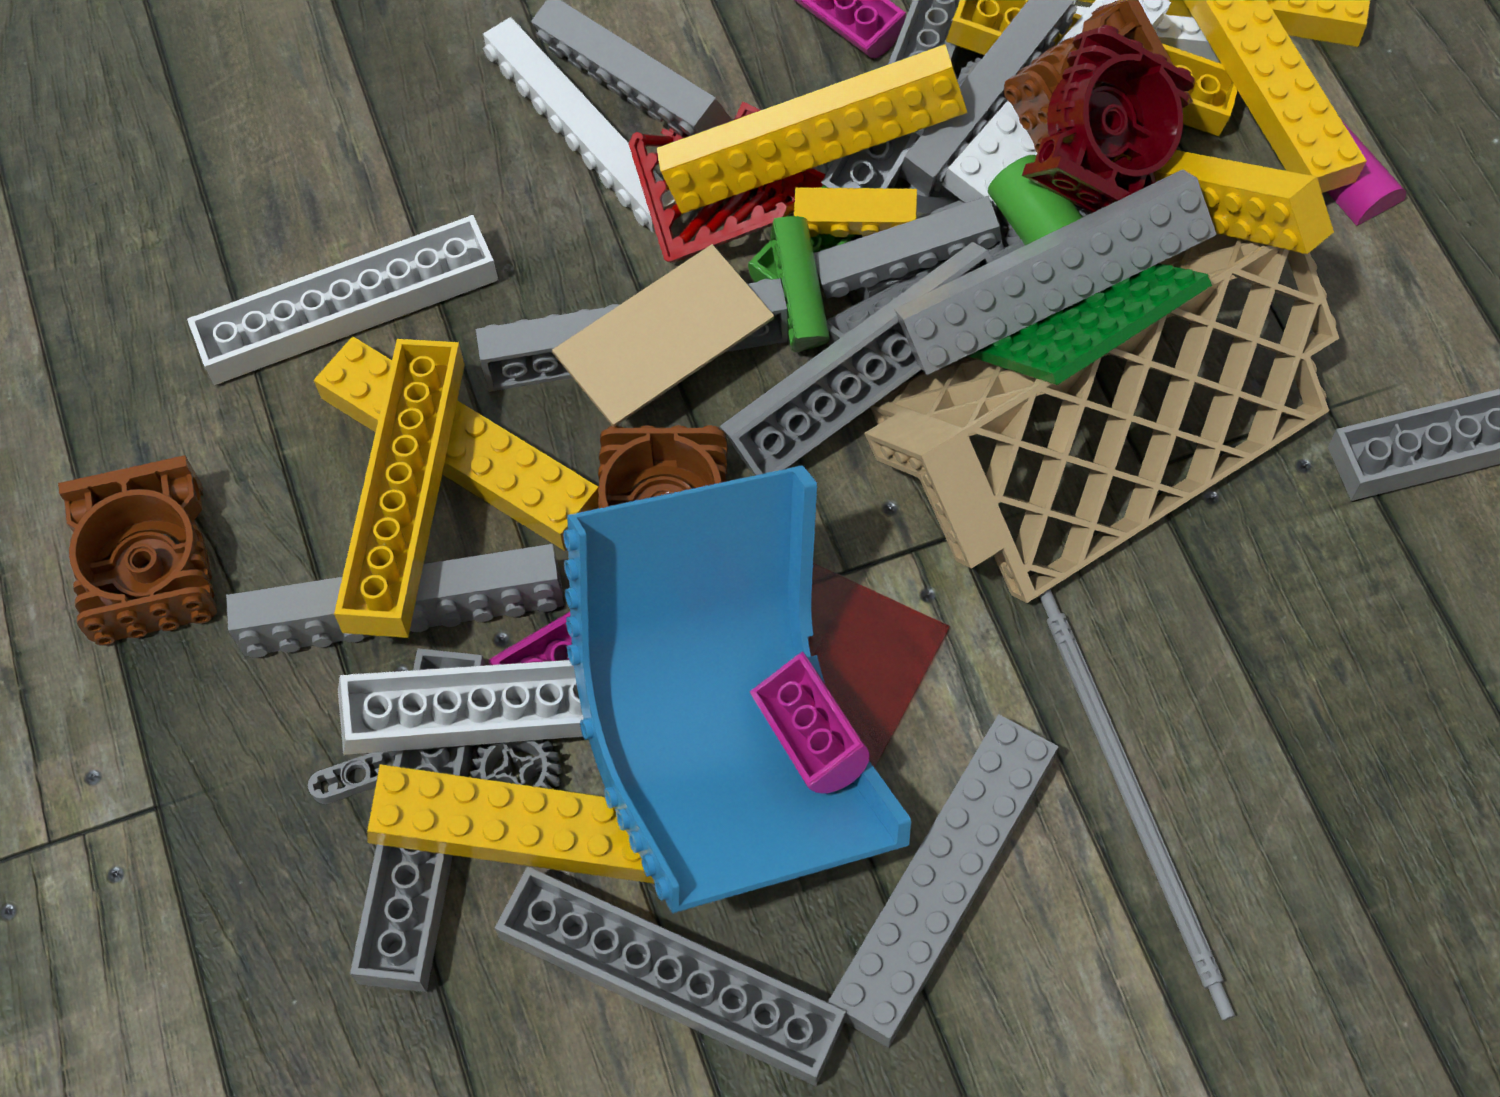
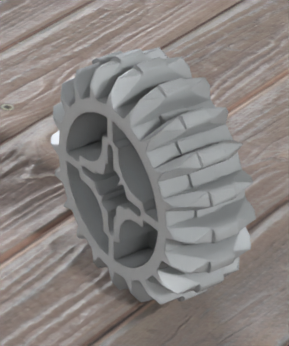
M543 740L487 744L488 749L478 747L477 753L481 758L472 759L471 764L476 770L470 772L471 778L528 786V782L533 777L538 776L537 772L542 771L540 778L533 787L552 789L551 787H558L560 785V779L556 776L562 772L561 766L556 764L559 756L557 752H551L553 746L549 741L543 743ZM514 752H527L535 757L532 758L531 755L518 757ZM504 756L503 764L491 774L496 762ZM512 762L516 769H519L521 783H518L516 776L513 777Z

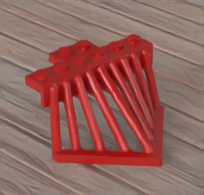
M742 102L734 120L761 110ZM663 128L661 134L665 136L635 132L628 143L663 258L670 263L696 255L711 244L717 247L772 226L774 218L787 217V215L794 213L795 188H821L824 185L821 182L826 175L811 168L760 186L756 195L731 216L756 188L734 195L709 223L703 226L726 199L706 205L679 236L673 237L671 227L674 220L681 215L677 204L665 210L662 197L670 189L665 179L656 182L653 170L659 164L658 153L648 154L645 146L661 147L689 136L685 133L680 136L672 129L667 130ZM776 192L775 197L768 200ZM724 224L723 230L717 231Z

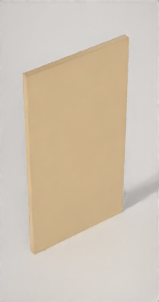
M711 244L552 349V353L610 424L615 427L772 321L774 315L714 245Z

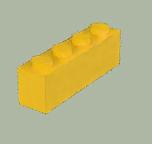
M795 188L794 216L807 219L810 237H815L818 234H831L835 237L861 234L865 237L916 220L917 189Z

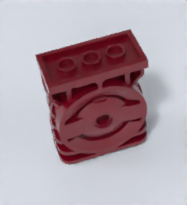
M1102 25L1101 28L1084 31L1074 37L1073 46L1078 50L1070 52L1067 58L1068 64L1072 67L1064 70L1063 79L1056 86L1048 106L1047 129L1049 136L1042 138L1035 162L1025 164L1022 173L1023 177L1091 213L1156 182L1153 172L1162 168L1171 159L1180 142L1183 129V107L1188 106L1190 100L1189 95L1185 91L1193 89L1196 81L1191 76L1189 70L1174 66L1167 62L1168 59L1165 56L1148 51L1143 48L1144 45L1141 42L1124 37L1119 34L1117 28L1109 25ZM1095 83H1104L1110 85L1101 86L1093 89ZM1122 153L1132 158L1131 160H1129L1128 158L1123 156L1114 162H1112L1109 159L1111 157L1118 156Z

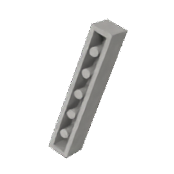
M988 195L814 253V258L826 298L828 299L831 297H842L849 291L861 287H872L879 281L891 277H902L908 272L919 268H930L937 262L951 258L972 242L987 249L1002 241L1000 226Z

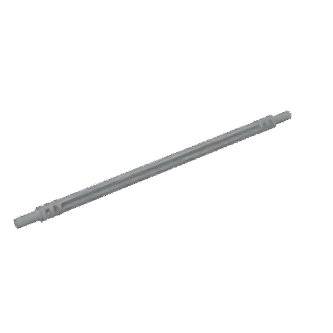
M1051 589L1039 595L1048 615L1047 624L1204 989H1209L1222 1021L1229 1020L1235 1017V1013L1222 986L1224 979L1064 613H1060Z

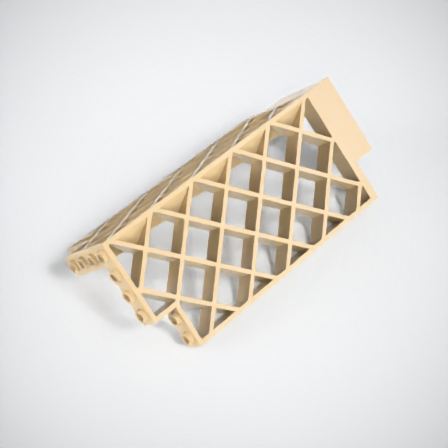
M1217 234L1160 262L1159 264L1206 273L1209 275L1212 286L1104 355L1111 354L1127 360L1111 408L1087 400L1101 357L1059 385H1055L966 356L928 375L925 372L918 374L873 404L870 408L878 425L864 434L877 461L920 479L956 562L972 569L994 555L1010 594L1028 603L1329 412L1326 393L1319 383L1316 374L1317 368L1311 356L1338 340L1339 335L1336 329V320L1331 314L1326 300V291L1321 286L1317 274V265L1310 252L1304 254ZM1286 258H1288L1299 291L1278 284ZM1239 278L1252 284L1238 327L1235 329L1215 321L1229 280ZM1274 293L1295 300L1280 344L1260 338ZM1172 316L1190 322L1175 368L1152 361L1165 320ZM1212 330L1234 337L1219 383L1197 376ZM1256 346L1276 352L1261 398L1241 391ZM1149 368L1172 376L1156 423L1134 416ZM1293 379L1296 381L1303 401V405L1296 409L1284 406ZM1194 383L1216 390L1200 437L1179 430ZM1042 394L1063 400L1047 448L1022 440L1035 398ZM1238 399L1259 405L1247 440L1235 448L1223 445ZM1085 407L1109 414L1093 462L1069 455ZM1282 413L1287 414L1280 419ZM1131 422L1154 429L1138 476L1115 469ZM979 434L998 440L986 476L969 436ZM1176 436L1198 443L1186 479L1173 487L1161 484ZM1019 447L1044 454L1029 502L1003 495ZM1220 451L1226 452L1224 455L1219 457ZM1066 462L1091 469L1075 516L1051 509ZM1115 476L1135 482L1136 484L1124 518L1111 526L1098 523L1112 477ZM1158 490L1164 491L1156 497ZM1000 502L1026 509L1016 543H1014L998 506ZM1048 516L1072 523L1062 556L1048 566L1033 562ZM1095 530L1101 531L1100 533H1098L1097 535H1095V536L1093 537V534H1094V531H1095ZM1034 571L1037 573L1029 577L1027 572Z

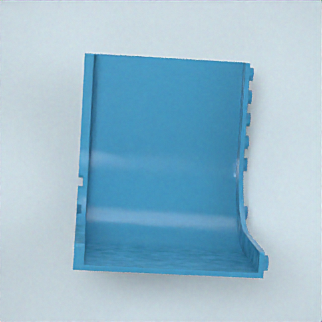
M803 465L567 515L568 530H564L563 537L569 553V559L565 560L564 567L570 588L565 590L570 617L566 618V626L572 643L567 646V654L571 665H574L578 695L584 718L580 720L581 732L584 739H589L593 755L605 786L604 796L607 806L610 809H615L618 825L622 831H627L632 851L639 853L646 876H652L655 882L658 898L661 901H666L672 913L909 846L911 818L870 761L863 773L848 786L831 793L813 792L807 787L750 694L753 688L802 651L806 654L824 682L817 655L811 656L808 637L814 636L811 594L817 483Z

